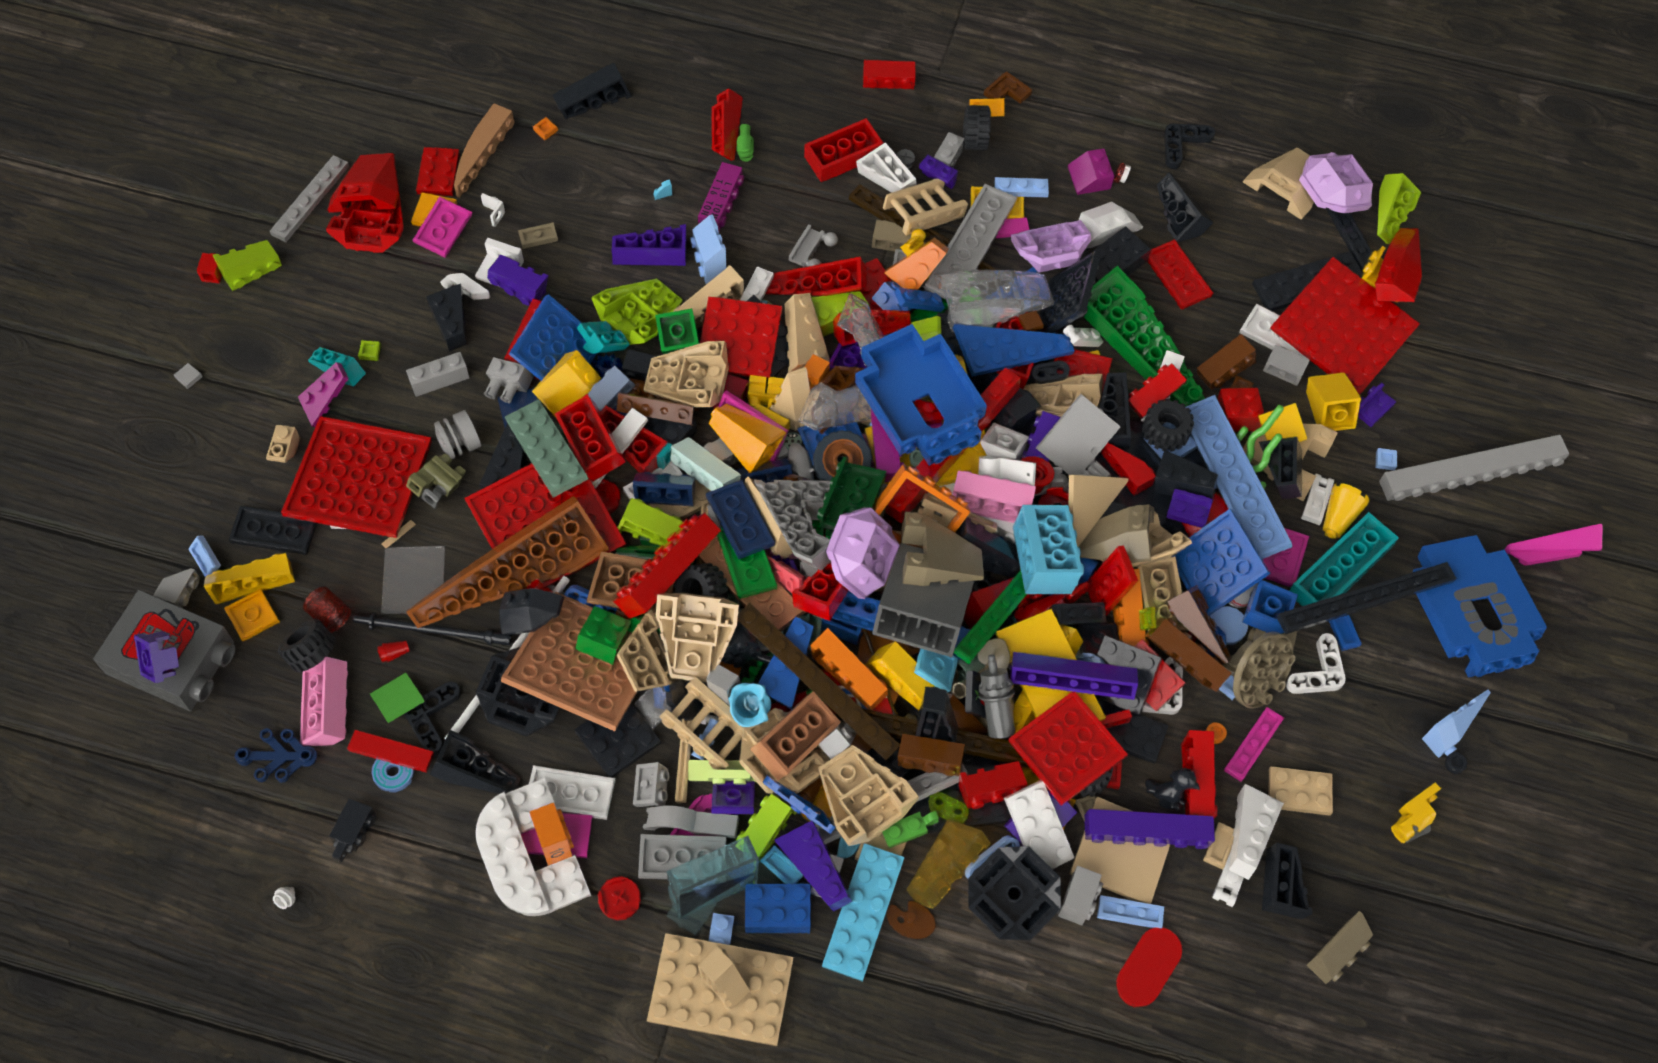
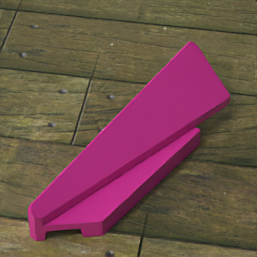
M1602 524L1516 542L1507 545L1504 550L1507 554L1518 558L1519 563L1525 566L1580 557L1582 551H1600L1602 549L1603 527Z

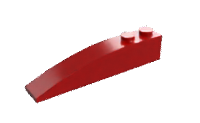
M1400 228L1391 241L1375 283L1377 301L1415 302L1422 280L1419 228Z
M860 256L774 273V277L765 294L794 295L810 293L813 296H829L861 290L867 284V268Z

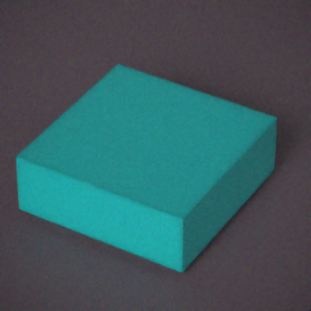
M668 442L656 456L657 466L661 469H665L671 462L672 444Z

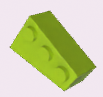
M772 793L770 796L766 795L760 803L762 808L757 814L754 813L748 821L749 827L746 831L743 830L736 839L738 843L735 847L756 862H760L774 844V840L781 829L784 830L786 828V822L791 814L796 815L797 813L790 807V803Z

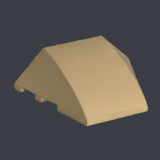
M652 609L647 611L617 653V657L635 692L667 686L680 680L670 678L665 648L656 631L660 628Z

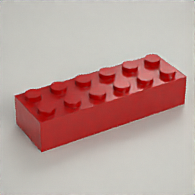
M706 513L699 516L695 514L689 520L685 519L679 525L680 529L677 533L673 532L666 539L668 542L665 546L661 545L654 552L655 556L643 563V569L640 573L636 572L630 577V583L627 587L623 586L616 593L618 596L613 602L629 619L646 613L656 603L657 595L664 594L721 531Z

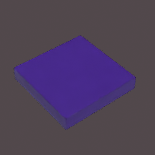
M725 781V784L722 785L713 784L711 814H754L755 782L746 781L745 785H735L734 781Z

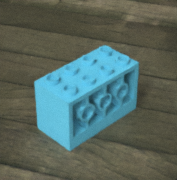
M1022 505L1013 525V532L1025 594H1072L1075 586L1078 585L1080 577L1084 574V565L1080 562V547L1076 543L1077 533L1073 529V515L1070 513L1069 506Z

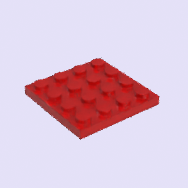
M708 296L700 343L707 341L726 342L728 374L767 377L768 379L771 377L782 306Z
M1076 692L1069 693L1008 740L1036 776L1044 782L1046 788L1061 806L1128 755Z

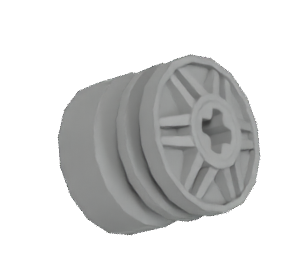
M465 410L453 415L454 424L452 425L444 418L445 428L441 426L439 421L434 423L438 442L442 450L451 459H455L453 449L461 456L463 455L461 448L463 445L469 452L481 447L476 430Z

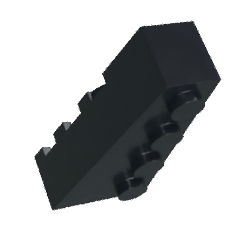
M966 517L955 533L982 550L983 569L1009 578L1015 577L1021 570L1016 545L1008 540L1000 539V535L986 531L984 526L979 523L976 525L971 522L970 518Z

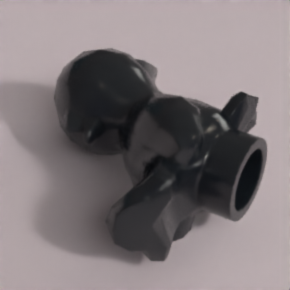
M1190 768L1173 771L1170 775L1173 781L1159 784L1152 779L1145 781L1146 792L1160 799L1159 804L1166 809H1181L1182 805H1185L1187 802L1183 797L1184 791L1188 789L1200 790L1196 774Z

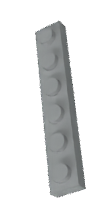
M333 155L272 227L270 234L287 242L349 168L348 162Z

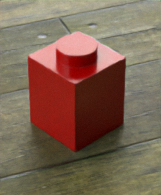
M202 253L197 273L202 282L220 283L222 274L213 257L216 253Z

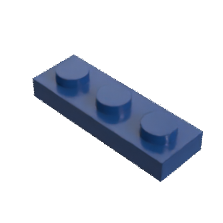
M900 287L894 291L901 307L941 312L945 308L940 295L937 293Z

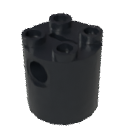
M739 621L721 660L724 663L733 664L735 668L743 667L746 662L761 655L758 639Z

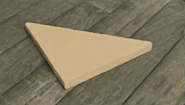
M1069 475V510L1073 515V529L1077 533V546H1080L1128 482V478Z

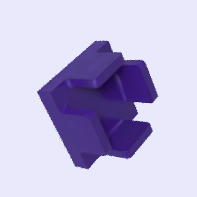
M160 631L148 635L143 633L134 635L141 676L154 683L163 682L164 678L176 675V671L173 670V668L179 666L176 648L172 646L163 649L162 641L170 639V634Z

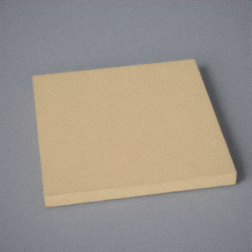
M1096 797L1092 809L1131 811L1100 797ZM1084 830L1069 874L1072 875L1076 867L1080 866L1101 874L1100 882L1103 883L1102 888L1136 902L1151 904L1170 844L1157 847L1154 846V843H1146L1141 846L1134 845L1133 842H1125L1124 844H1113L1112 841L1093 843L1092 840L1085 839Z

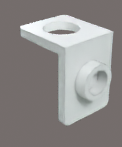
M482 193L483 206L494 210L490 218L492 226L496 227L505 214L504 204L498 198Z

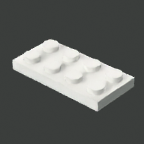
M1040 780L1004 797L1023 846H1029L1052 869L1074 859L1043 781Z

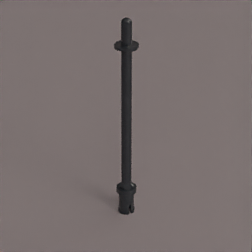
M372 612L370 617L354 615L352 617L354 623L368 624L370 630H374L375 626L480 639L487 642V645L495 643L510 646L512 641V635H504L502 632H495L494 629L480 632L435 625L417 628L413 622L377 618L376 612Z

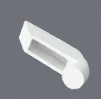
M464 273L449 274L440 282L445 289L461 283L463 293L473 300L490 298V293L487 289Z

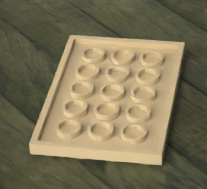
M665 933L647 1022L777 1046L794 957ZM717 947L721 951L726 949L732 955L735 967L750 990L731 1010L700 977L698 966Z

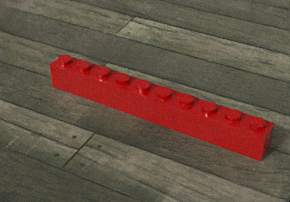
M1004 368L981 394L987 405L986 415L978 420V427L981 432L1020 388L1021 378L1007 368ZM967 448L955 456L950 455L938 464L934 463L929 466L925 459H923L916 469L919 470V474L924 477L929 476L937 483ZM906 478L885 507V512L902 523L905 512H911L928 491Z

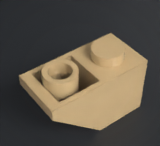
M276 425L266 456L267 460L286 463L296 455L300 437L295 427Z

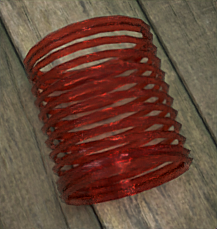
M325 586L319 587L310 593L303 604L304 611L313 619H319L329 632L340 629L351 615V609Z

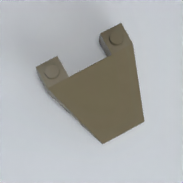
M905 512L901 528V542L923 546L924 554L918 552L906 553L902 570L903 584L930 586V582L940 581L941 584H948L949 580H958L959 582L983 580V560L980 548L926 514Z

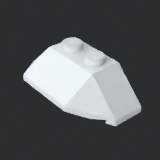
M1113 202L1084 211L1079 218L1091 233V241L1086 248H1092L1104 243L1125 226L1132 232L1143 228L1133 213Z

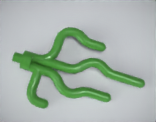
M1278 405L1262 427L1253 431L1249 436L1246 454L1249 462L1254 457L1256 439L1264 435L1271 428L1284 410L1282 405ZM1246 426L1242 427L1236 435L1239 442L1248 433ZM1276 434L1267 445L1261 462L1258 465L1252 466L1255 473L1261 472L1267 467L1271 453L1282 439L1281 434ZM1261 481L1260 483L1263 489H1265L1266 483Z

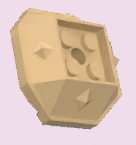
M777 708L768 712V721L744 729L739 763L766 793H775L763 784L764 779L768 775L798 794L820 778L818 768L829 761V756L817 745L789 774L778 781L750 750L788 713Z

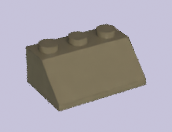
M1360 911L1356 913L1307 964L1325 984L1330 980L1336 982L1343 974L1341 969L1345 965L1350 967L1356 961L1357 957L1355 954L1359 950L1363 953L1370 946L1371 943L1368 940L1373 936V933L1364 915Z

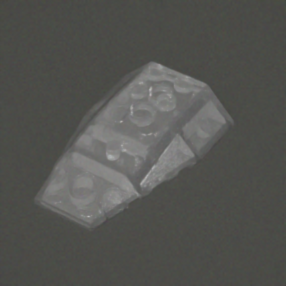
M963 269L934 273L938 289H943L949 307L947 319L951 332H954L952 328L954 324L992 327L994 323H1003L1011 317H1019V315L1026 312L1038 311L1054 305L1045 274L987 269Z

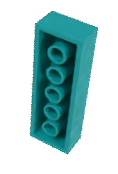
M1368 512L1294 582L1289 591L1298 594L1296 601L1301 606L1344 594L1392 549L1399 537Z

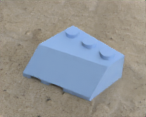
M709 215L692 229L693 237H690L691 246L696 249V252H694L696 263H700L698 267L700 277H704L705 284L709 283L726 269V248L722 244V237L719 234L713 215Z

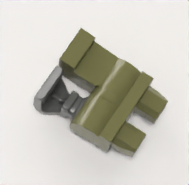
M446 453L440 457L435 455L423 468L409 476L406 487L418 497L422 495L421 498L434 509H437L442 496L448 497L459 487L466 470L461 466H457L453 470L449 466L452 459ZM435 485L433 492L430 491L429 488Z

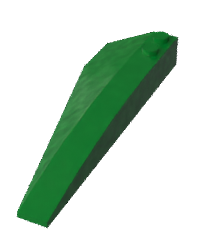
M1118 266L1093 285L1092 296L1087 306L1088 311L1083 317L1144 379L1147 380L1149 377L1154 378L1158 375L1157 371L1161 367L1167 350L1181 355L1170 336L1166 335L1163 330L1164 326L1161 321H1158L1154 315L1155 311L1152 306H1149L1146 302L1144 293ZM1183 360L1179 372L1187 381L1170 395L1169 399L1172 402L1177 400L1179 404L1183 403L1187 407L1204 400L1205 397L1202 394L1203 390L1200 385L1197 386L1191 370L1187 369Z

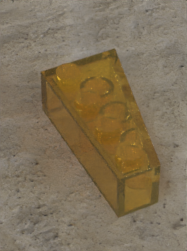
M950 819L946 821L907 888V892L915 902L934 909L951 889L950 885L956 879H960L965 874L964 870L966 867L979 858L978 854L983 848L987 849L991 844L983 831Z

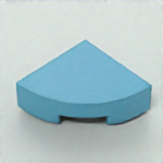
M670 180L662 182V186L654 190L655 200L672 195Z
M840 837L837 857L845 859L854 855L859 849L860 844L848 846L845 840Z

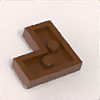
M1006 71L984 90L983 95L988 99L1004 98L1006 95H1009L1021 104L1032 94V89Z

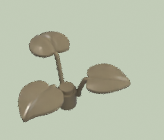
M995 638L989 640L978 653L979 661L985 664V667L978 673L989 668V655L995 656L997 668L1007 669L1009 667L1010 652L1006 641L1003 639ZM956 669L952 693L956 698L962 699L966 697V679L957 681L959 673ZM974 715L988 730L987 720Z

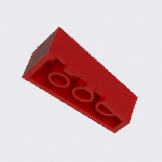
M606 405L600 411L611 434L625 418V416ZM643 427L622 455L639 473H653L658 468L656 456L667 445V441Z
M831 562L822 570L818 569L812 577L809 576L800 588H796L792 592L793 607L828 621L831 620L849 591L836 580Z
M1015 577L971 593L963 618L969 629L978 622ZM1027 594L1014 611L1043 599L1044 594Z
M1189 730L1181 743L1182 768H1190L1195 772L1200 790L1188 789L1184 791V799L1187 801L1184 805L1185 815L1213 816L1215 818L1217 817V805H1215L1214 731Z

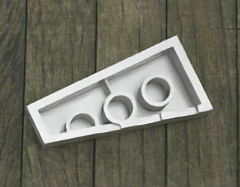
M1245 784L1237 796L1238 805L1235 813L1236 822L1233 830L1234 840L1231 848L1229 870L1249 880L1259 864L1284 803Z

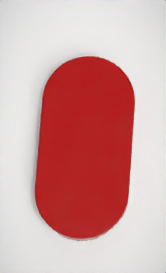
M1152 928L1146 931L1130 954L1116 978L1118 994L1126 1004L1132 1007H1143L1150 1005L1158 997L1182 956L1181 942L1172 931L1166 928Z

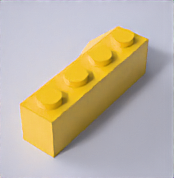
M279 553L266 559H256L245 565H235L231 569L219 570L206 575L204 587L214 603L220 604L247 596L259 589L265 591L293 583L295 579L286 553Z

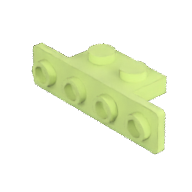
M689 760L688 762L689 781H708L717 785L725 784V781H734L735 785H745L746 781L756 782L739 763L740 761L725 760L729 765L724 770L713 769L709 765L708 760Z

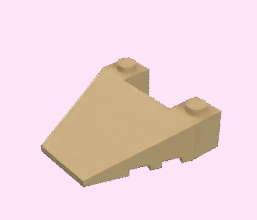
M1303 424L1307 440L1299 442L1302 448V460L1307 450L1325 458L1338 432L1321 424ZM1264 435L1258 437L1255 441V452L1251 461L1254 466L1258 465L1262 460L1263 451L1259 442L1266 441ZM1247 442L1243 448L1245 454H1247ZM1267 465V467L1263 471L1266 474H1268L1267 477L1271 481H1273L1274 478L1272 476L1269 466ZM1302 469V497L1297 499L1304 501L1316 475Z

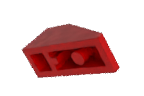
M1110 443L1103 447L1100 453L1120 478H1128L1126 486L1133 496L1153 486L1156 477L1155 472L1144 461Z

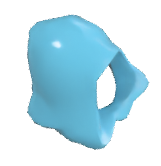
M741 683L732 687L731 695L728 698L730 713L740 726L752 727L769 720L767 714L771 708V700L765 691L764 685Z

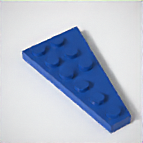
M954 324L952 327L972 377L1000 371L1004 368L1009 369L1072 355L1075 351L1070 338L1065 334Z

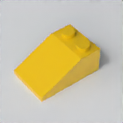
M575 350L566 353L532 392L556 418L555 413L585 396L601 377L579 351Z

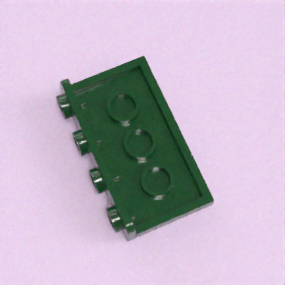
M843 456L842 461L837 464L835 477L831 478L830 490L824 495L823 507L818 509L817 519L820 521V528L834 531L840 515L864 507L874 509L887 476L886 471L849 463L848 457Z

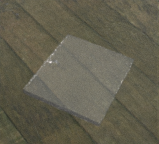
M445 546L385 548L382 614H405L408 609L444 584Z

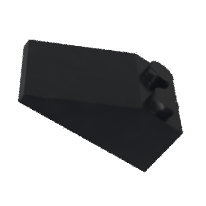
M646 417L648 422L644 425L645 429L672 445L688 437L692 439L697 433V421L695 419L692 420V425Z

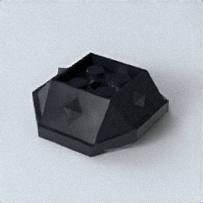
M518 647L491 656L476 690V695L488 723L524 736H529L554 723L560 707L531 694L521 696L518 694L519 689L501 682L502 675L520 649Z
M1029 846L999 847L968 878V908L999 940L1031 941L1061 910L1060 876ZM1013 889L1021 893L1017 900H1012L1008 896V893Z

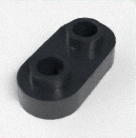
M1064 361L1038 364L1032 370V378L1038 384L1063 381L1068 378L1070 368ZM1061 370L1063 374H1058L1057 371ZM1040 373H1042V374H1044L1045 376H1044V377H1039L1038 375H1039Z

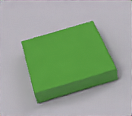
M407 673L370 693L388 723L425 702Z

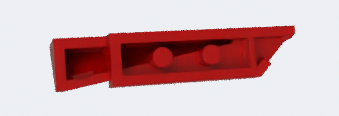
M728 88L717 95V104L712 106V150L728 160L734 161L743 98Z

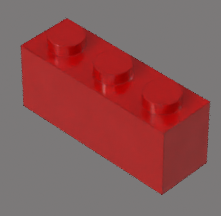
M864 60L863 88L914 89L915 62Z
M1172 363L1169 366L1163 365L1157 371L1159 374L1156 377H1149L1143 382V388L1139 391L1136 388L1128 395L1129 405L1141 419L1146 416L1149 407L1151 408L1153 403H1158L1159 400H1166L1186 383V378Z

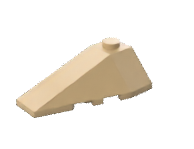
M806 367L787 373L781 385L782 391L776 395L775 405L770 407V410L789 419L790 429L795 431L800 427L813 423L808 373Z

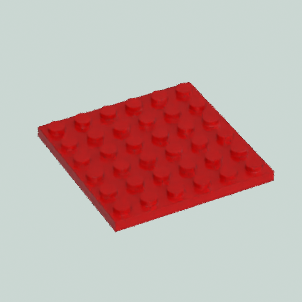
M1332 257L1272 324L1270 329L1306 358L1310 359L1311 362L1325 373H1345L1360 395L1420 323L1393 302L1377 301L1376 289L1336 258Z
M320 416L281 511L282 516L397 538L413 492L406 487L408 478L414 472L416 473L423 468L432 443L431 437Z
M530 464L464 498L492 549L573 496L578 500L608 546L609 550L606 551L607 553H613L618 548L626 546L622 535L589 477L588 480L553 498L533 464ZM598 556V557L595 558L594 560L590 561L589 563H587L586 565H584L583 567H581V568L578 569L577 571H579V570H581V569H583V568H585V567H587V566L593 564L594 562L598 561L599 558H600V556ZM577 571L560 575V577L553 580H546L543 582V587L547 588L559 582L563 576L568 577Z

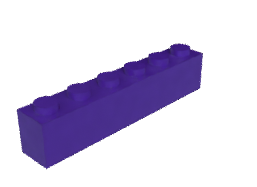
M1013 652L1010 680L1013 684L1134 700L1138 686L1137 668Z
M1089 809L1084 815L1085 839L1092 840L1093 843L1112 841L1113 844H1124L1125 842H1133L1134 845L1138 846L1154 843V846L1157 847L1171 844L1177 848L1195 846L1196 849H1207L1215 842L1213 816Z

